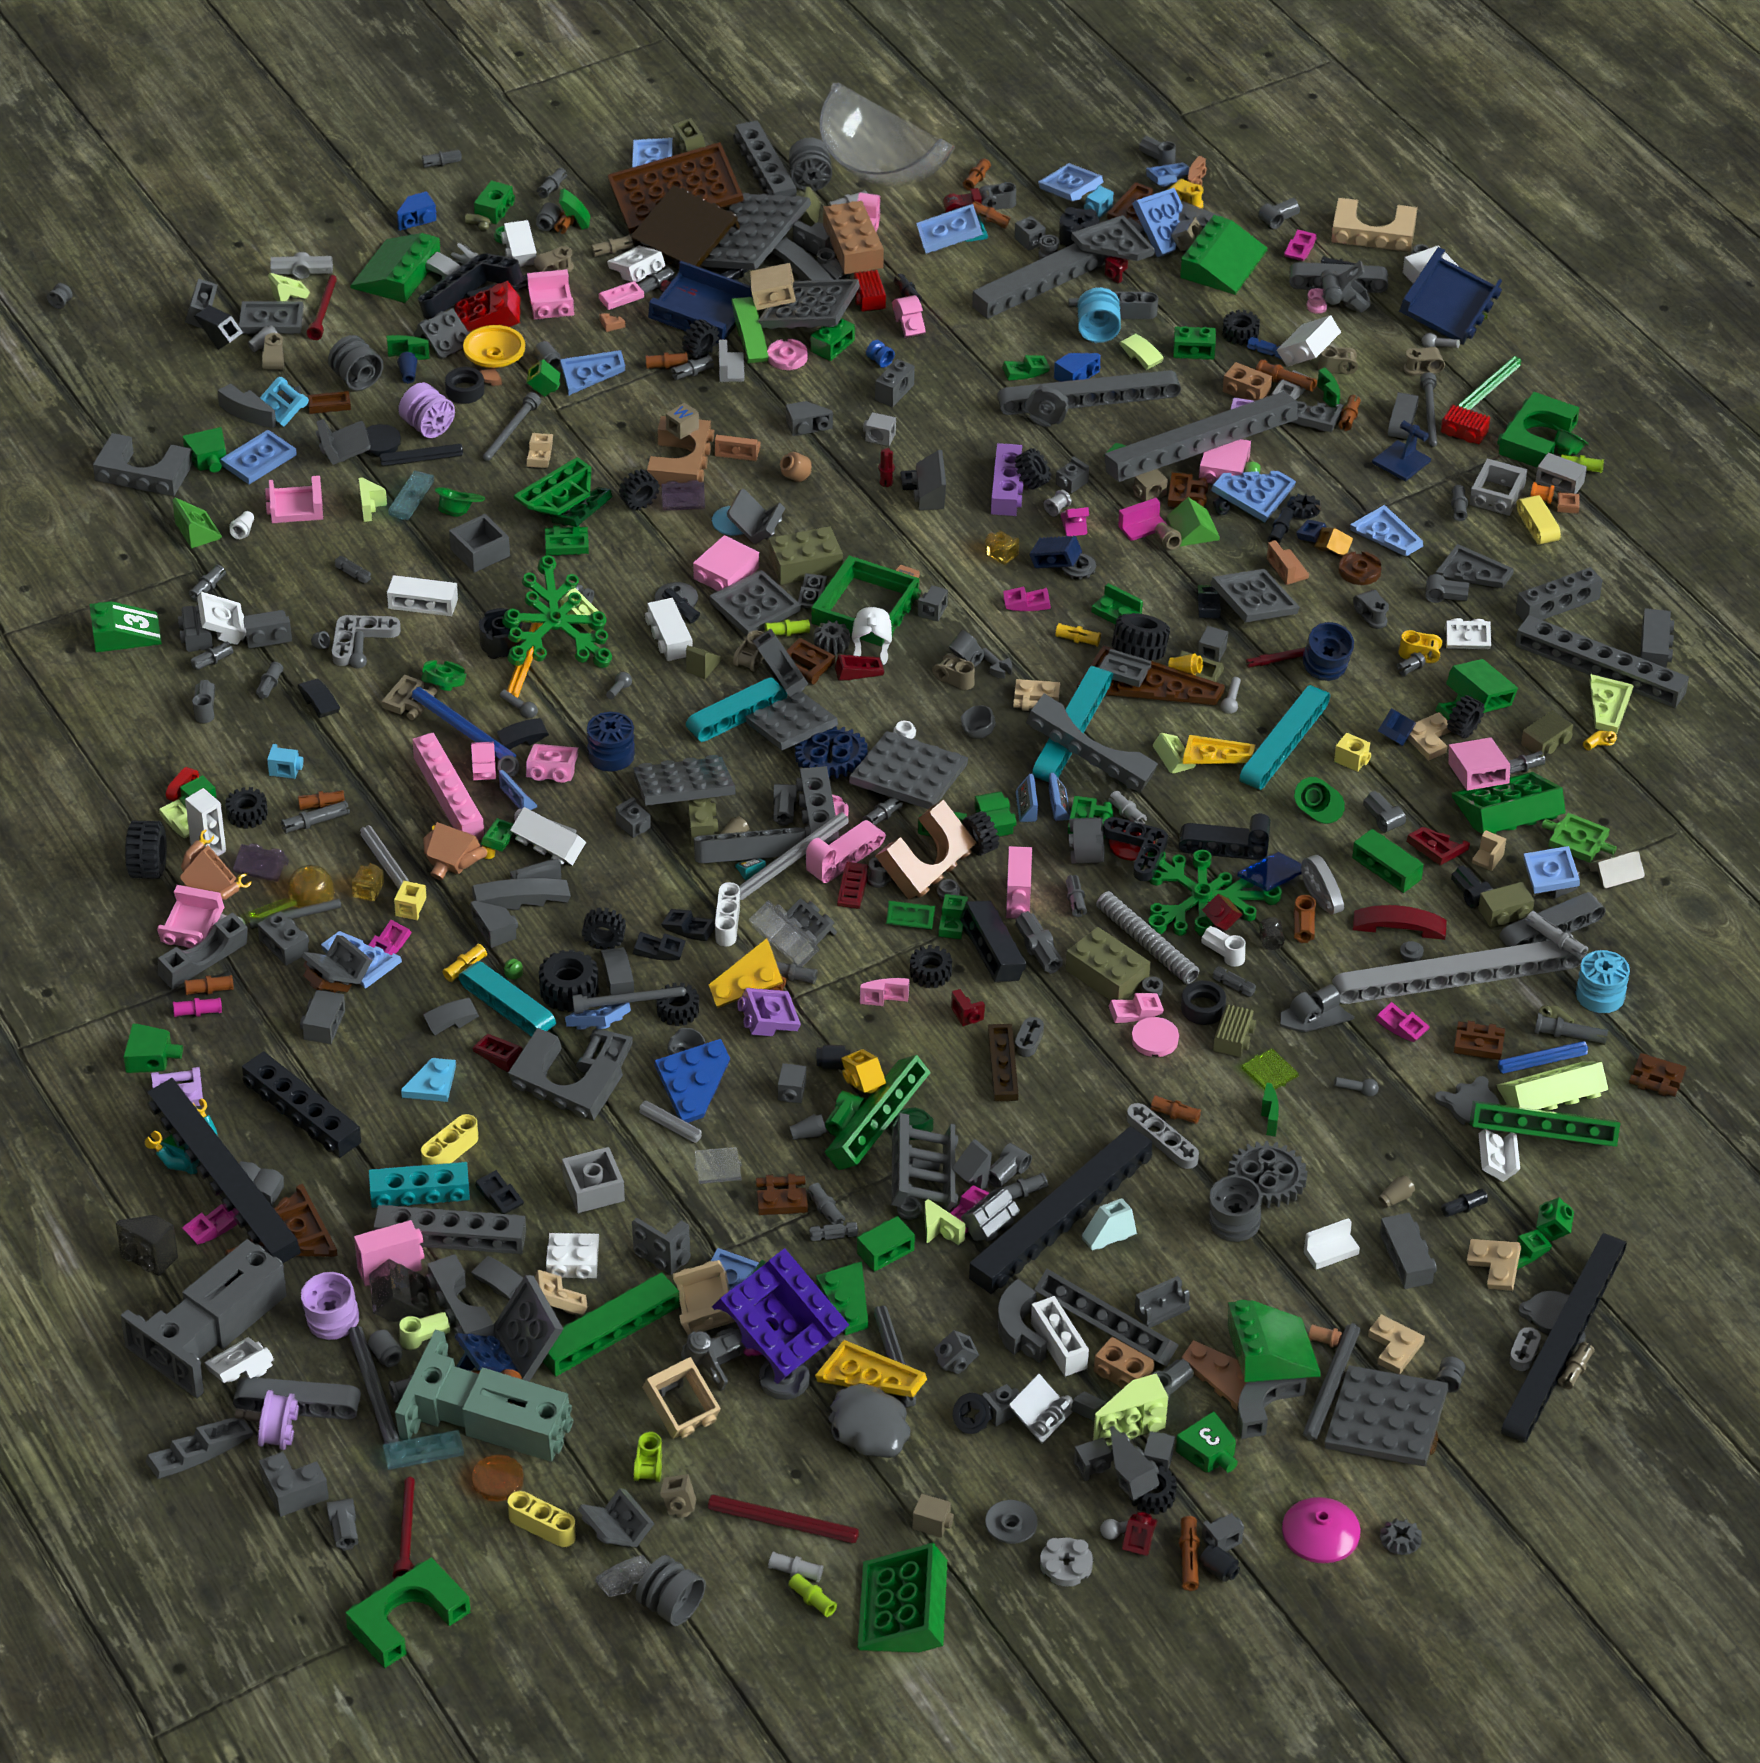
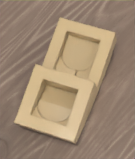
M532 433L527 467L548 468L553 434Z

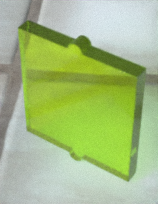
M284 898L248 913L252 918H262L295 906L297 902L293 898Z
M1270 1049L1261 1055H1255L1254 1059L1242 1065V1069L1264 1090L1266 1083H1271L1274 1089H1277L1281 1086L1285 1087L1286 1083L1299 1076V1073L1274 1049Z

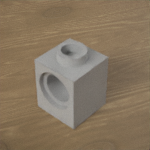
M872 412L869 420H865L863 425V432H866V441L890 446L896 434V417Z

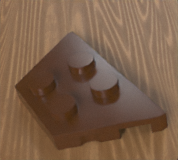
M298 1185L296 1192L290 1198H283L278 1206L274 1208L298 1240L301 1253L297 1256H338L337 1248L304 1185Z

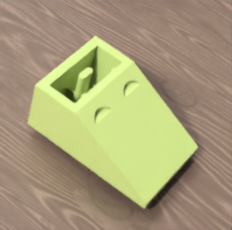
M1157 1374L1132 1380L1095 1413L1093 1441L1104 1438L1107 1445H1111V1426H1114L1120 1433L1124 1432L1129 1439L1150 1433V1431L1158 1432L1165 1428L1168 1395Z

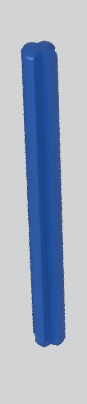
M421 687L413 690V699L474 742H494V753L497 758L501 759L507 755L516 758L515 753Z

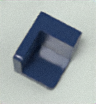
M1391 708L1378 731L1403 746L1416 723Z

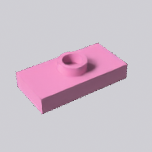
M635 281L599 293V300L608 310L644 298L643 290Z

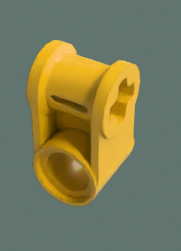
M1178 179L1177 182L1167 189L1175 188L1181 201L1203 208V201L1201 200L1203 187L1201 185L1193 184L1184 179Z
M1408 630L1401 635L1398 652L1404 659L1410 658L1412 653L1420 652L1427 663H1435L1440 659L1439 649L1442 646V639L1438 635Z

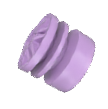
M417 383L403 395L399 404V415L423 436L434 438L443 434L449 428L455 415V406L444 395L439 394L431 385Z
M323 1272L315 1275L305 1283L301 1290V1301L307 1325L310 1331L318 1338L326 1340L347 1336L349 1329L356 1327L359 1322V1310L355 1300L354 1288L351 1281L343 1274Z

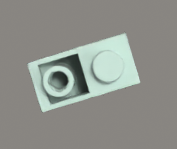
M1123 1198L1100 1206L1082 1234L1083 1241L1091 1250H1095L1137 1234L1131 1207Z

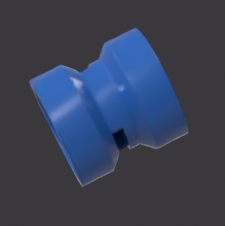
M874 340L867 347L866 356L873 361L876 360L879 366L887 367L893 361L895 352L891 348L885 347L881 341Z

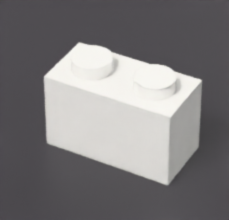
M528 220L505 223L504 232H501L502 243L507 245L505 249L506 257L517 259L520 267L534 265L536 249Z

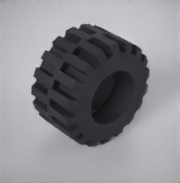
M1138 613L1123 614L1116 620L1111 644L1119 652L1146 660L1161 659L1165 656L1170 627L1153 616Z
M133 820L128 827L125 842V861L129 876L131 878L160 879L165 869L167 840L163 823L161 821Z
M561 950L557 954H550V958L546 957L539 967L540 996L543 998L544 1003L549 1004L553 1009L558 1008V1011L568 1010V1012H573L572 995L582 994V997H597L596 994L599 991L598 967H596V962L591 960V956L584 955V952L581 951L574 952V950H569L565 952Z

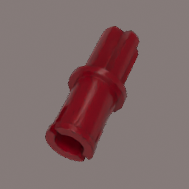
M890 448L881 450V461L878 465L880 485L883 487L885 486V480L887 481L886 487L893 485L895 465L893 464V451Z

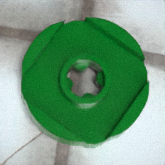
M431 660L424 663L421 680L426 683L439 685L441 690L451 691L453 687L464 685L466 673L462 666L453 662L444 661V665L437 664V660Z

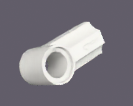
M1212 926L1205 930L1201 939L1202 944L1224 956V961L1227 965L1236 967L1245 962L1246 942L1242 937L1236 935L1229 936Z

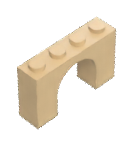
M1338 198L1331 242L1411 252L1417 207L1398 205L1396 217L1392 223L1386 226L1374 227L1360 222L1356 217L1358 200Z

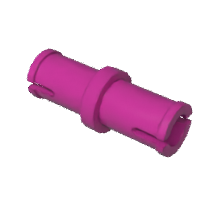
M194 998V1001L173 1002L174 1017L185 1015L199 1017L201 1014L222 1013L221 998L205 1000Z

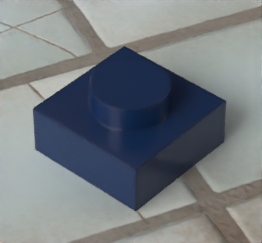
M1308 519L1296 532L1297 537L1300 540L1316 543L1322 527H1326L1323 522Z

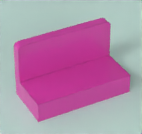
M1154 498L1119 510L1118 527L1130 541L1156 533V525L1161 522L1165 523L1159 516V500Z

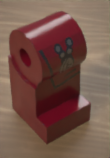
M974 188L971 189L970 194H949L945 196L943 205L947 213L971 205L974 201L982 204V198L979 189Z

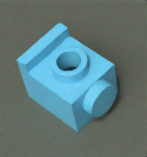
M1100 185L1097 186L1095 191L1086 197L1084 209H1093L1097 212L1098 218L1102 217L1113 207V192Z
M277 744L272 745L267 759L269 776L296 779L298 770H302L303 757L299 756L298 750L277 748Z

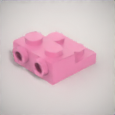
M534 744L527 759L526 777L537 781L552 779L559 783L571 781L578 757V748Z

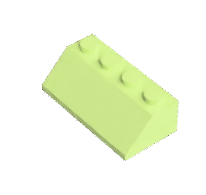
M1590 1061L1578 1062L1497 1085L1500 1094L1508 1106L1530 1109L1543 1108L1545 1111L1558 1108L1557 1104L1565 1102V1105L1578 1103L1581 1097L1586 1096L1587 1099L1597 1098L1601 1096L1600 1092L1608 1090L1602 1062Z

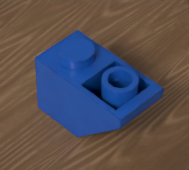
M427 191L408 196L397 211L399 231L437 221L436 205Z
M1068 353L1055 362L1054 379L1059 382L1089 379L1100 371L1101 355L1098 353Z

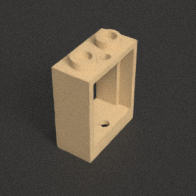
M691 1357L647 1378L643 1385L645 1393L672 1439L678 1436L685 1438L695 1431L694 1428L703 1425V1427L711 1425L717 1420L716 1417L721 1410ZM686 1377L706 1412L678 1426L658 1390Z

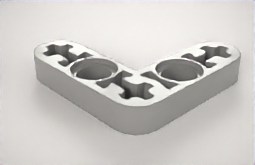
M341 616L337 620L332 648L334 664L338 666L350 664V657L354 653L355 632H363L364 637L394 638L401 632L399 619L389 616ZM365 625L374 626L372 628H364ZM341 639L350 640L348 642H340Z

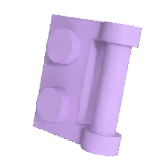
M199 1067L192 1068L190 1071L159 1074V1072L151 1073L153 1088L170 1078H173L176 1082L194 1080V1082L178 1085L195 1106H201L199 1099H203Z

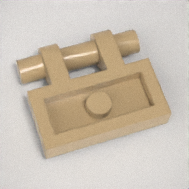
M1016 679L1013 708H1022V711H1029V709H1033L1044 693L1059 702L1060 682Z

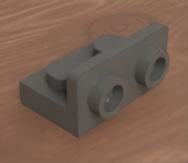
M801 898L782 917L786 924L813 947L828 932H831L834 936L837 933L833 927L835 922L828 915L824 914L821 916L818 913L820 909L811 901L806 903Z

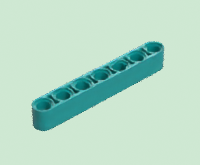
M1090 666L1066 708L1067 715L1082 733L1085 732L1108 691L1113 678L1112 672L1095 666ZM1049 738L1032 771L1034 778L1049 782L1050 773H1054L1059 778L1072 752Z
M1308 685L1245 764L1239 781L1262 790L1326 709L1330 700V693Z

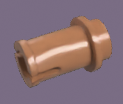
M1316 1325L1311 1326L1309 1332L1310 1341L1329 1344L1331 1348H1334V1346L1338 1347L1342 1338V1332H1339L1337 1328L1331 1330Z

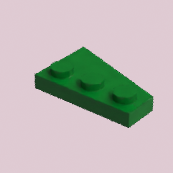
M862 1261L817 1275L816 1283L819 1289L849 1324L843 1331L844 1335L868 1329Z

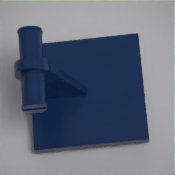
M1403 421L1400 429L1409 433L1406 444L1397 440L1374 458L1372 463L1406 482L1431 462V458L1416 450L1417 437L1426 441L1429 433L1422 431L1416 424L1411 425Z
M456 1333L455 1339L465 1352L456 1367L468 1371L475 1367L477 1370H481L483 1367L496 1372H502L505 1369L518 1371L512 1362V1358L504 1351L497 1338L493 1336Z

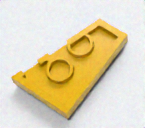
M766 938L709 984L717 1008L738 1001L746 988L769 989L784 983L768 939Z

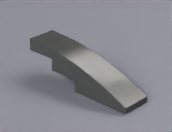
M788 238L781 240L772 250V253L782 258L785 264L790 263L792 272L798 275V281L833 280L813 257Z
M520 878L473 885L472 887L474 901L513 910H519L521 904L544 906L546 900L568 903L571 897L567 880Z
M235 1417L196 1427L194 1435L173 1440L169 1449L147 1454L146 1463L157 1479L204 1463L252 1437L253 1432L244 1419H235Z

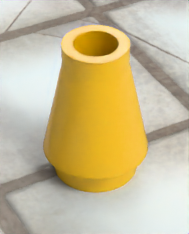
M1194 653L1170 658L1168 666L1196 675V673H1201L1203 661L1201 656H1197Z

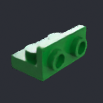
M1107 583L1104 595L1092 605L1091 613L1116 625V620L1120 615L1130 613L1142 614L1143 601Z

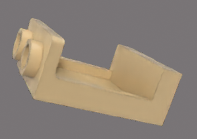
M790 263L750 271L751 291L756 310L796 302L793 290L794 278Z
M720 1260L709 1261L703 1265L683 1269L673 1274V1280L679 1290L682 1310L680 1321L687 1335L693 1331L703 1332L736 1322L726 1312L712 1308L723 1295L730 1291L727 1273Z

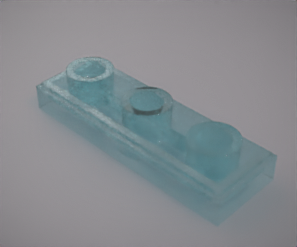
M414 471L388 509L389 515L409 520L433 484L434 475Z
M459 1430L383 1444L388 1470L464 1455Z

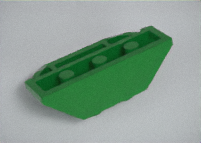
M576 457L516 493L514 499L535 512L543 515L559 516L590 497L591 466Z

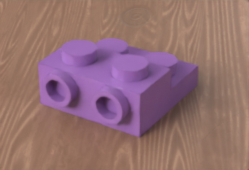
M746 988L742 997L738 1000V1010L743 1011L745 1015L744 1027L749 1028L752 1035L773 1036L776 1030L798 1031L801 1025L788 991Z

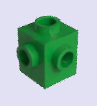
M1560 1197L1544 1202L1539 1206L1536 1228L1551 1242L1571 1233L1574 1211Z

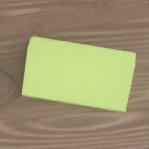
M1165 733L1159 734L1153 743V747L1170 773L1181 772L1196 766V764H1183L1186 748L1178 736Z

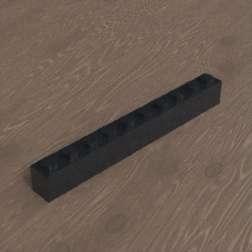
M170 1078L149 1090L147 1093L150 1102L147 1105L153 1115H159L160 1123L165 1131L170 1130L172 1132L175 1144L185 1149L184 1154L190 1163L195 1162L197 1165L196 1169L203 1180L208 1179L210 1182L209 1187L214 1195L221 1196V1202L227 1212L232 1211L237 1225L241 1229L244 1227L247 1230L248 1239L252 1243L260 1245L272 1257L279 1258L282 1263L300 1254V1247L295 1235L176 1081Z
M1131 1126L1128 1127L972 1260L969 1266V1279L990 1294H993L998 1288H1003L1013 1275L1019 1274L1027 1263L1035 1260L1040 1255L1041 1251L1047 1246L1053 1245L1063 1232H1068L1077 1220L1084 1218L1092 1207L1099 1205L1104 1200L1106 1195L1111 1191L1117 1190L1120 1183L1127 1177H1132L1142 1164H1147L1152 1157V1140Z

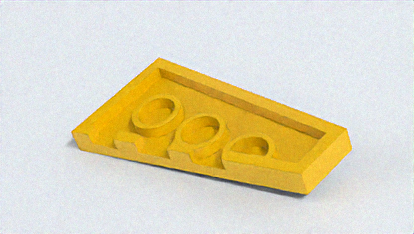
M846 1340L842 1341L815 1375L817 1382L846 1387L863 1383L878 1387L884 1393L914 1397L927 1380L926 1374L922 1371Z

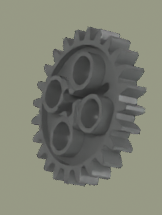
M1257 1141L1254 1148L1246 1144V1151L1239 1148L1238 1155L1233 1154L1232 1161H1229L1228 1176H1244L1251 1179L1260 1189L1261 1204L1265 1203L1266 1207L1270 1208L1271 1203L1280 1207L1281 1201L1288 1205L1289 1198L1297 1200V1194L1302 1195L1303 1188L1306 1187L1307 1171L1305 1170L1306 1163H1301L1302 1157H1295V1150L1287 1152V1145L1278 1148V1142L1270 1146L1269 1142L1265 1141L1264 1146H1261Z

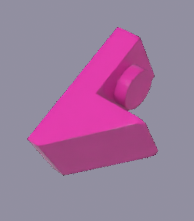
M1088 507L1067 509L1061 513L1062 523L1067 536L1087 534L1086 517L1089 516Z

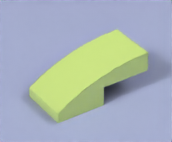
M1134 334L1120 342V345L1131 359L1136 357L1146 370L1161 363L1164 359L1151 343L1138 334Z
M179 799L159 809L161 817L177 834L183 838L190 836L187 811Z

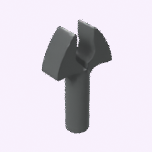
M987 648L982 649L984 651V658L993 665L990 667L991 675L1005 679L1004 670L1012 675V662L1010 658L1001 661Z

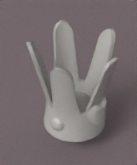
M460 243L457 245L465 254L451 253L452 257L460 260L455 262L461 264L467 263L478 255L473 253L466 244L463 246Z

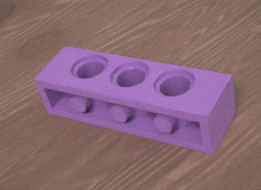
M997 443L991 514L1016 516L1017 507L1021 508L1022 495L1018 494H1023V481H1020L1021 475L1017 474L1018 469L1015 468L1016 456L1022 453V445Z

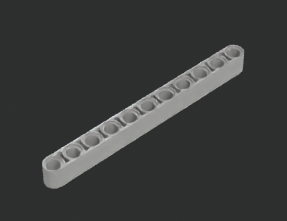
M1549 940L1344 972L1336 975L1332 980V984L1340 994V1002L1350 1004L1573 969L1581 964L1582 959H1577L1567 950L1559 949L1558 944Z

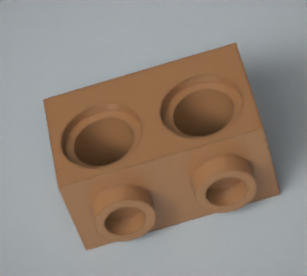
M1235 362L1224 375L1223 392L1241 399L1257 401L1267 397L1271 392L1272 376Z
M1111 1337L1095 1355L1094 1372L1100 1377L1117 1384L1121 1389L1125 1388L1132 1380L1153 1374V1359L1114 1337Z

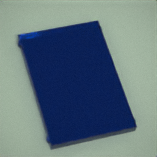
M1277 852L1239 871L1237 876L1265 891H1269L1301 875V863Z

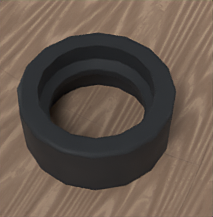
M459 367L451 370L445 377L447 397L453 402L460 404L476 402L484 395V376L480 371L471 367ZM460 383L474 384V386L468 388H459L455 385Z
M1202 980L1195 981L1186 986L1182 993L1181 1011L1189 1021L1195 1024L1208 1025L1222 1018L1226 1007V994L1219 985ZM1205 997L1214 1000L1217 1005L1211 1008H1200L1193 1005L1190 1001L1195 998Z

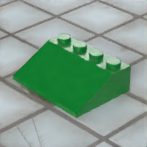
M1213 215L1181 258L1180 278L1236 295L1266 253L1267 247L1234 221L1222 216Z
M418 233L386 239L353 281L351 289L406 303L430 272V270L426 269V261L435 253H440V238Z
M1534 772L1510 777V783L1468 791L1464 789L1452 793V798L1473 829L1481 834L1485 831L1496 834L1497 831L1515 830L1517 826L1523 824L1534 825L1538 820L1545 818L1552 820L1556 819L1558 815L1566 813L1563 788Z
M1253 1300L1228 1302V1331L1245 1382L1320 1377L1321 1372L1301 1317Z
M934 1543L863 1562L858 1649L860 1651L920 1653L943 1646L948 1560Z

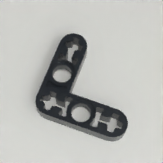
M1117 817L1106 819L1103 828L1104 836L1112 840L1141 847L1134 863V877L1139 881H1149L1152 879L1167 847V832L1160 828ZM1135 831L1141 833V835L1133 836L1130 833ZM1148 852L1155 853L1156 856L1148 857L1145 854ZM1144 864L1147 865V869L1142 871L1144 868Z

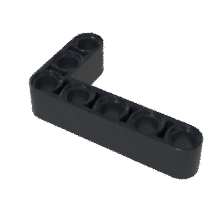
M484 253L475 256L420 295L418 301L423 317L425 319H432L436 314L442 311L445 312L466 297L468 292L477 289L486 281L500 284L509 281L511 285L521 283L524 278L517 259Z

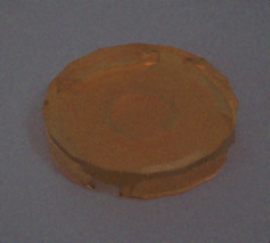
M492 1455L480 1460L472 1473L474 1490L478 1491L483 1498L491 1501L508 1500L512 1493L521 1490L524 1482L522 1466L517 1460L506 1455Z

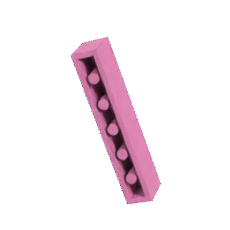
M430 733L413 738L414 759L453 828L476 836L477 840H481L484 836L483 818L435 734Z

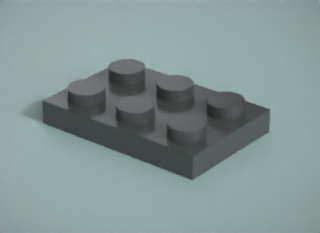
M242 301L239 327L243 333L247 334L259 333L265 326L269 327L270 325L278 333H301L304 311L303 301Z

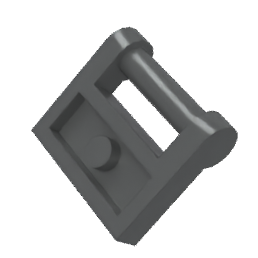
M594 1029L590 1035L591 1040L583 1057L579 1058L576 1067L582 1072H588L595 1061L592 1058L602 1042L605 1043L599 1055L619 1063L620 1067H622L633 1044V1037L602 1029Z

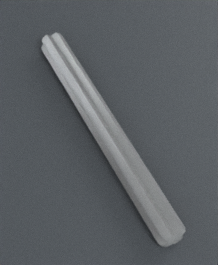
M843 812L839 813L739 886L740 900L749 896L804 856L809 843L813 839L820 838L824 841L848 824L847 816Z

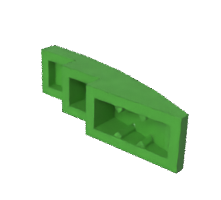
M752 297L732 299L738 336L741 337L747 362H767L769 359L768 351Z

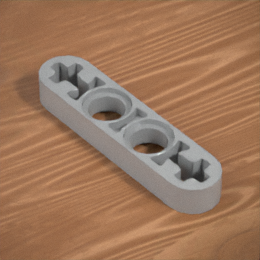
M1134 1103L1128 1107L1127 1122L1138 1132L1152 1140V1144L1176 1164L1185 1169L1194 1168L1198 1164V1149L1152 1110L1140 1103ZM1151 1126H1157L1161 1130L1158 1132H1152L1148 1128ZM1174 1140L1177 1144L1169 1146L1165 1141Z

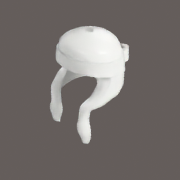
M867 607L857 613L852 632V640L855 643L853 656H861L860 637L872 631L875 635L884 639L880 657L883 665L887 663V650L892 641V625L888 612L877 607Z

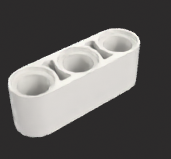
M731 882L724 883L719 888L715 919V939L717 944L724 947L731 946L736 942L740 911V888L737 884Z

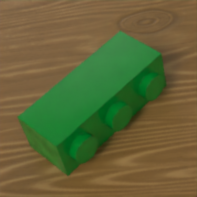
M1374 829L1369 830L1354 841L1352 858L1402 893H1405L1422 880L1424 864Z

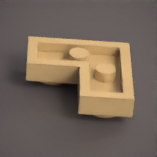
M1440 712L1415 722L1416 725L1407 739L1428 761L1447 753L1448 746L1439 737L1451 731L1447 728V719Z
M1471 1239L1467 1263L1470 1266L1490 1267L1487 1281L1489 1289L1513 1291L1521 1250L1520 1243Z
M537 1270L535 1279L551 1307L563 1309L569 1314H585L587 1309L586 1295L563 1289L561 1276Z
M1382 1314L1368 1332L1369 1338L1387 1346L1378 1357V1365L1396 1374H1401L1423 1345L1425 1339L1424 1335Z

